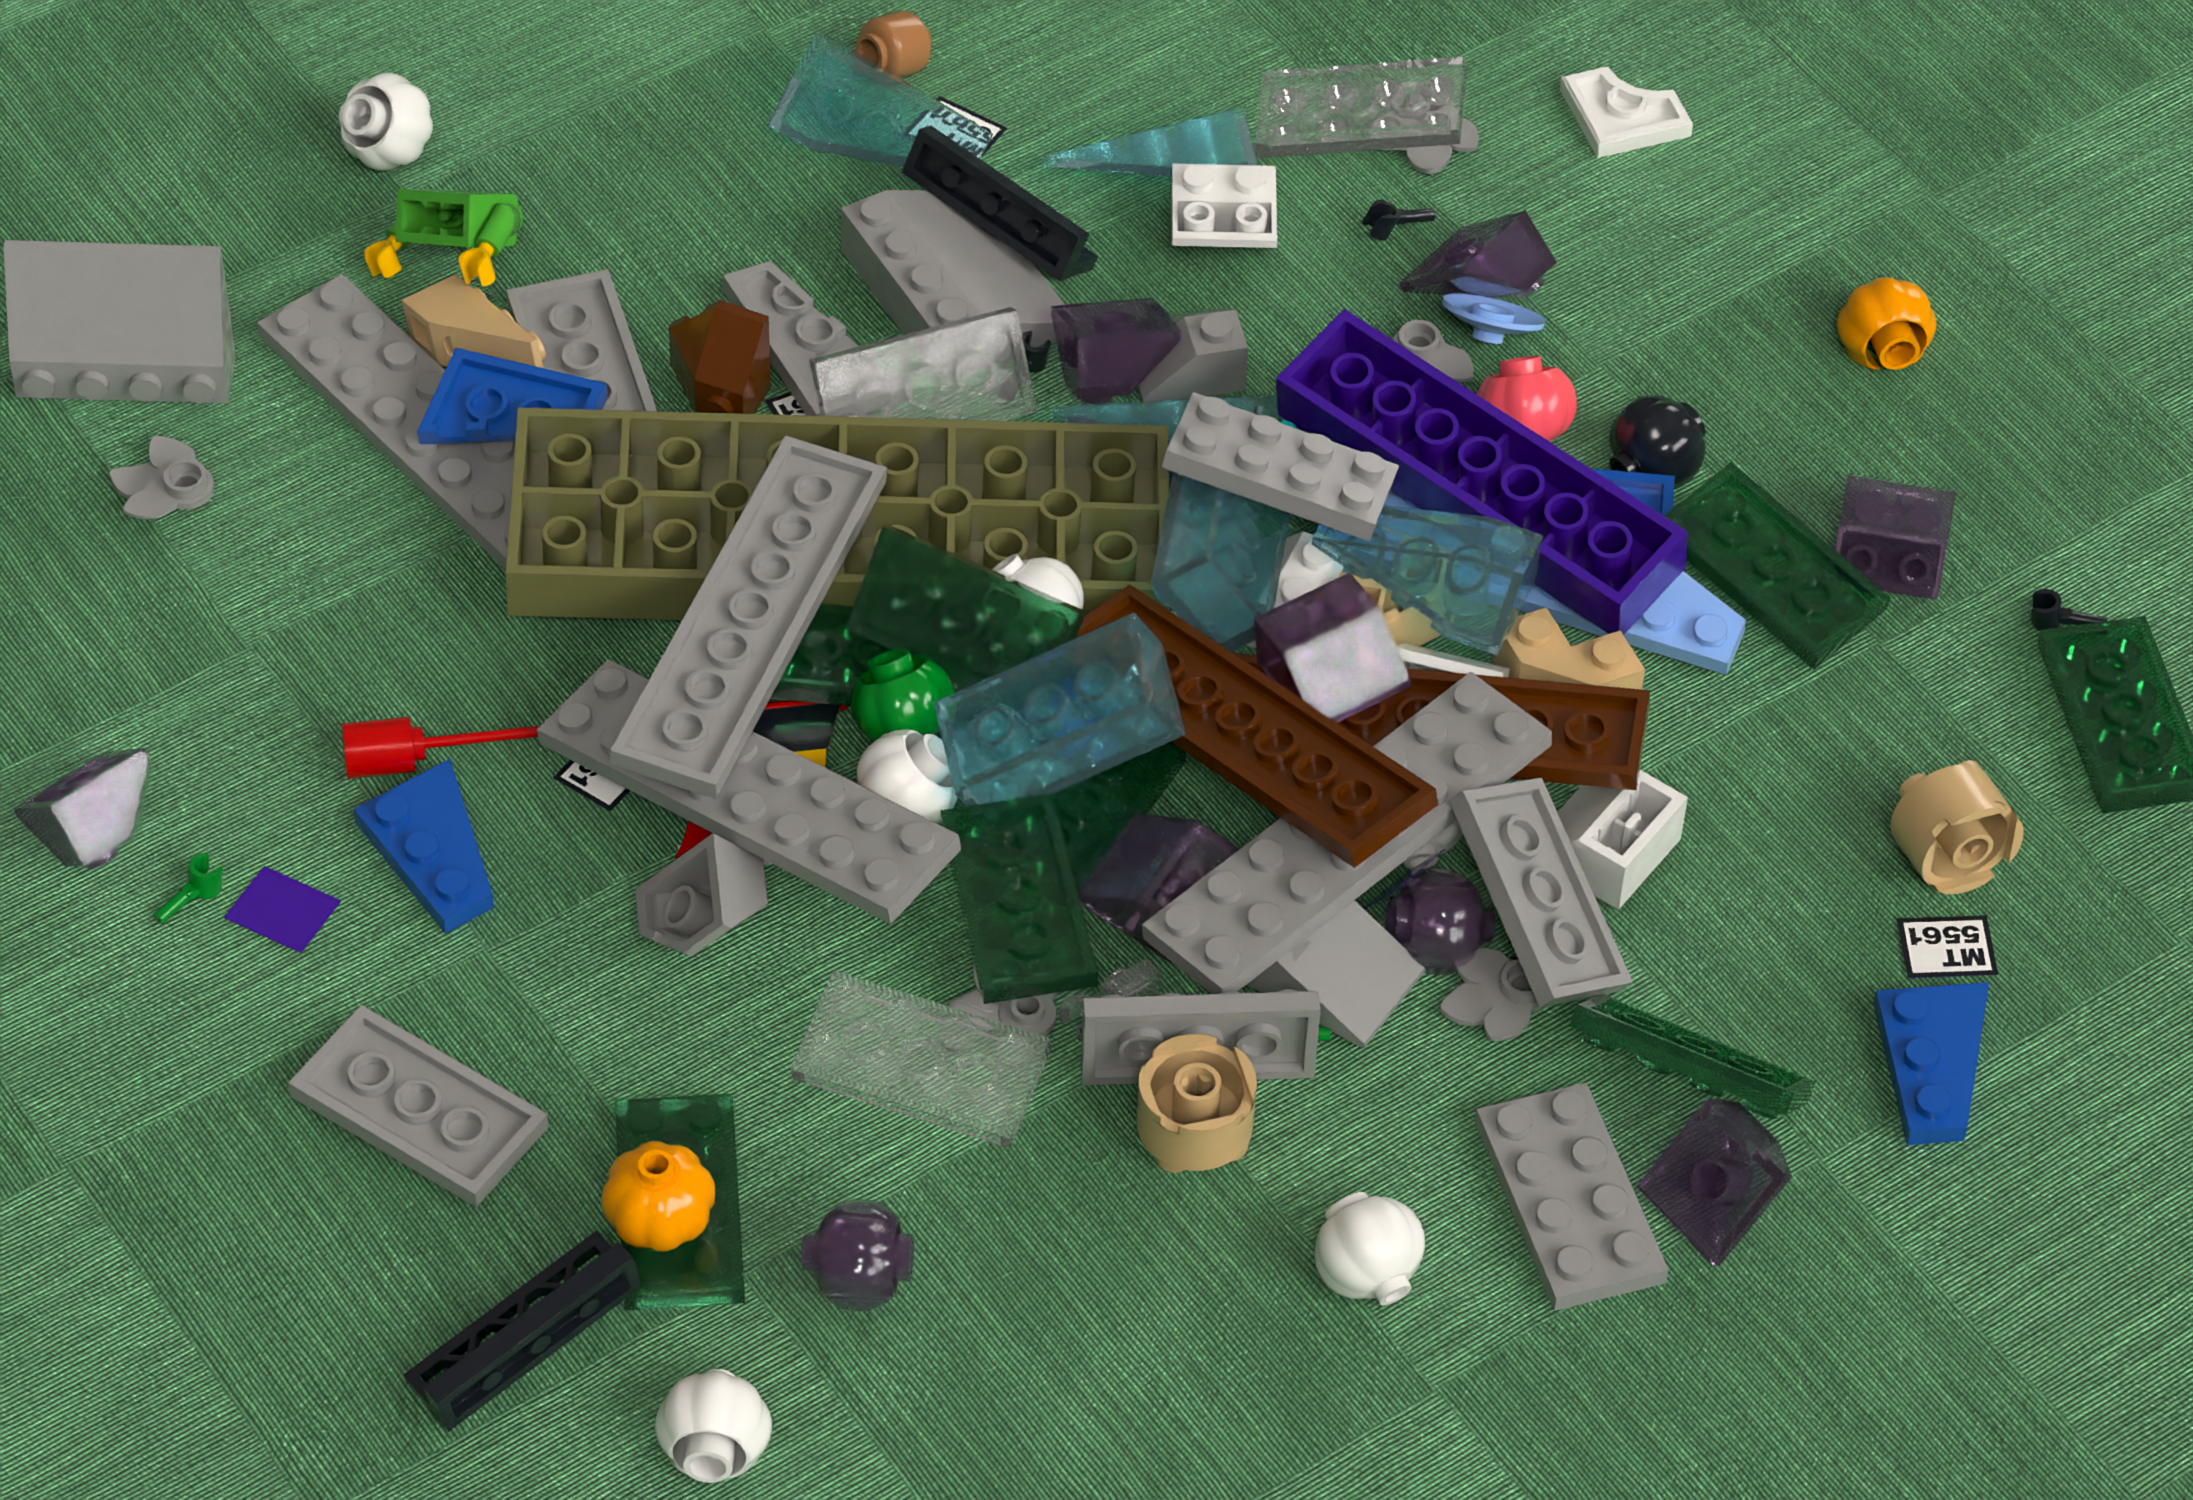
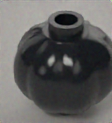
M1646 395L1635 399L1620 412L1611 426L1609 443L1613 452V457L1609 460L1611 470L1675 476L1674 490L1684 486L1698 473L1705 457L1706 446L1703 440L1705 426L1702 419L1687 403H1678L1668 397Z

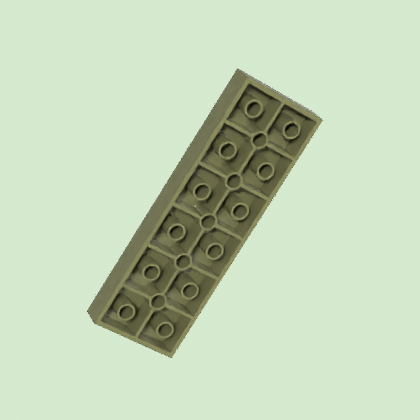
M518 407L506 561L508 616L683 620L785 435L887 467V482L810 624L985 628L982 616L983 600L994 581L990 571L1002 560L1013 554H1018L1021 560L1048 557L1068 565L1080 580L1084 593L1083 612L1079 620L1129 584L1170 611L1172 587L1169 470L1161 468L1168 448V426Z

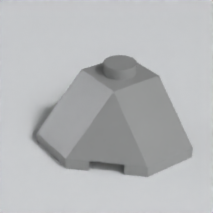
M1217 308L1171 315L1131 360V370L1142 406L1187 400L1191 398L1193 392L1207 397L1246 390L1248 345L1236 309Z
M714 833L635 889L639 935L691 957L768 904L763 859Z

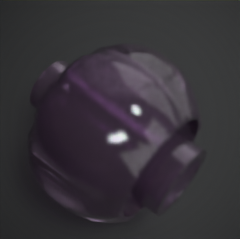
M1429 869L1419 872L1405 882L1399 896L1390 897L1386 909L1385 929L1407 949L1408 954L1413 960L1424 967L1425 974L1437 976L1450 975L1457 972V967L1466 965L1475 957L1482 942L1490 943L1495 932V913L1493 909L1484 907L1478 888L1469 879L1454 871Z
M857 1199L839 1204L825 1214L818 1229H816L815 1235L804 1234L802 1270L813 1271L821 1294L841 1309L850 1311L876 1309L896 1296L898 1281L911 1282L914 1235L901 1233L900 1218L894 1211L877 1201Z

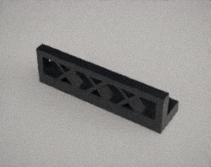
M930 125L919 129L901 173L1057 280L1062 281L1093 270L1098 256L1084 247L1090 233Z
M595 1231L403 1374L406 1383L447 1431H451L640 1289L642 1283L634 1258L620 1242L611 1247L598 1231ZM595 1255L599 1256L586 1267H584L582 1270H580L578 1273H576L577 1269L580 1266L585 1264ZM540 1296H545L543 1299H541L539 1302H537L535 1305L528 1309V1306L532 1302H534ZM492 1332H497L496 1334H494L492 1337H490L488 1340H486L484 1343H482V1344L480 1345V1341H481V1340H483L485 1337H487V1336H488L489 1334H491ZM442 1369H448L429 1384L426 1383V1381Z

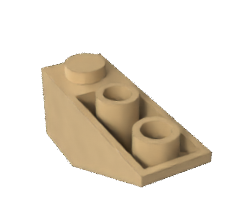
M456 274L402 300L410 337L441 366L447 367L455 348H460L544 368L542 360L546 358V352L537 334L533 331H526L514 321L506 309L500 310L487 299L480 288L465 285L464 280Z

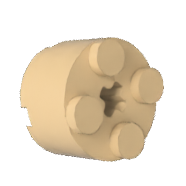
M1968 760L1958 765L1941 768L1929 775L1923 773L1915 774L1901 785L1899 789L1901 799L1891 818L1892 836L1928 886L1929 884L1934 885L1938 892L1960 894L1974 890L1995 877L1990 869L1998 864L2003 857L2010 863L2018 853L2023 841V824L1977 762Z
M1206 1034L1176 1036L1162 1042L1153 1050L1152 1057L1145 1066H1142L1139 1073L1136 1125L1143 1145L1156 1157L1157 1163L1161 1168L1172 1173H1179L1184 1170H1211L1231 1161L1239 1160L1246 1154L1253 1132L1257 1089L1256 1073L1249 1058L1235 1046L1233 1052L1217 1044L1216 1037Z

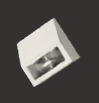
M1172 164L1170 244L1172 246L1277 248L1276 166Z
M1642 770L1639 772L1637 790L1581 785L1557 813L1594 896L1618 910L1680 841L1688 800L1687 796Z

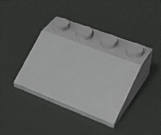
M885 190L841 208V252L941 385L1016 356L1019 339L1024 332H1033L1030 347L1036 348L1044 345L1048 339L1054 341L1079 330L1078 320L1031 261L928 190Z
M5 240L3 251L9 362L16 397L229 403L236 353L221 246Z

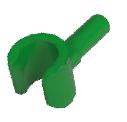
M206 853L195 855L189 862L188 882L179 889L177 894L153 913L154 918L160 924H164L184 905L196 897L212 899L218 896L223 884V866H219L214 872L207 873L209 869V855Z

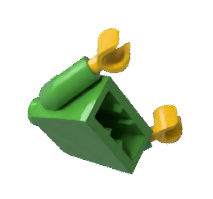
M397 189L396 221L386 232L388 239L375 242L364 251V258L372 276L376 277L382 273L384 278H390L401 271L402 266L395 251L399 248L405 250L411 243L476 247L463 252L458 258L465 285H469L471 280L478 276L482 286L492 284L496 279L490 257L498 256L503 247L515 245L517 231L520 230L523 223V213L518 206V198L513 193Z

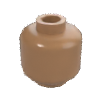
M894 11L874 17L863 24L856 42L857 59L865 71L880 81H895L917 74L926 67L930 59L931 34L919 17L909 11Z

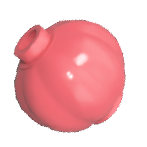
M1527 356L1500 361V373L1486 377L1477 392L1478 396L1549 442L1568 430L1574 421L1577 411V397L1572 382L1558 367H1542L1541 356Z

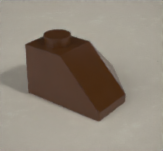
M719 300L706 306L704 311L695 317L689 318L685 315L671 323L669 327L670 365L693 411L700 413L755 414L771 389L769 316Z

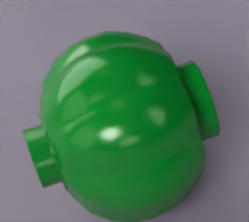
M907 648L889 650L871 658L867 662L869 670L860 676L853 686L850 703L853 718L858 728L872 742L879 739L883 734L902 729L914 730L922 735H936L950 722L955 711L956 697L949 675L932 659L924 655L911 656Z

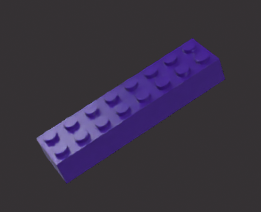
M1343 309L1276 377L1277 413L1280 417L1292 422L1298 429L1304 432L1324 435L1332 442L1361 452L1377 454L1384 460L1399 465L1391 487L1393 492L1608 634L1621 630L1624 635L1686 568L1688 531L1346 309Z

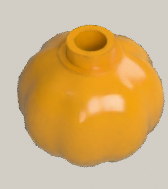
M1892 277L1874 279L1872 282L1856 288L1849 295L1847 303L1841 308L1837 319L1838 335L1847 355L1861 366L1874 370L1881 368L1866 347L1869 340L1881 364L1887 369L1899 370L1914 364L1924 355L1926 348L1933 340L1937 326L1936 316L1923 290L1912 282L1896 280Z
M648 1141L640 1144L632 1151L624 1152L612 1163L608 1171V1181L602 1190V1211L607 1221L615 1227L617 1235L628 1245L636 1248H650L657 1252H667L676 1249L683 1242L695 1239L704 1231L709 1222V1212L715 1203V1184L710 1172L701 1165L699 1157L689 1148L682 1145H669L661 1141Z

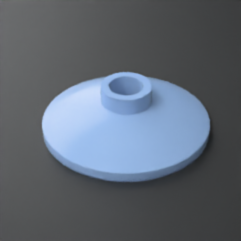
M1451 293L1444 295L1442 305L1450 313L1463 322L1474 326L1472 337L1488 343L1502 344L1505 334H1525L1542 330L1546 322L1543 316L1530 309L1490 297Z

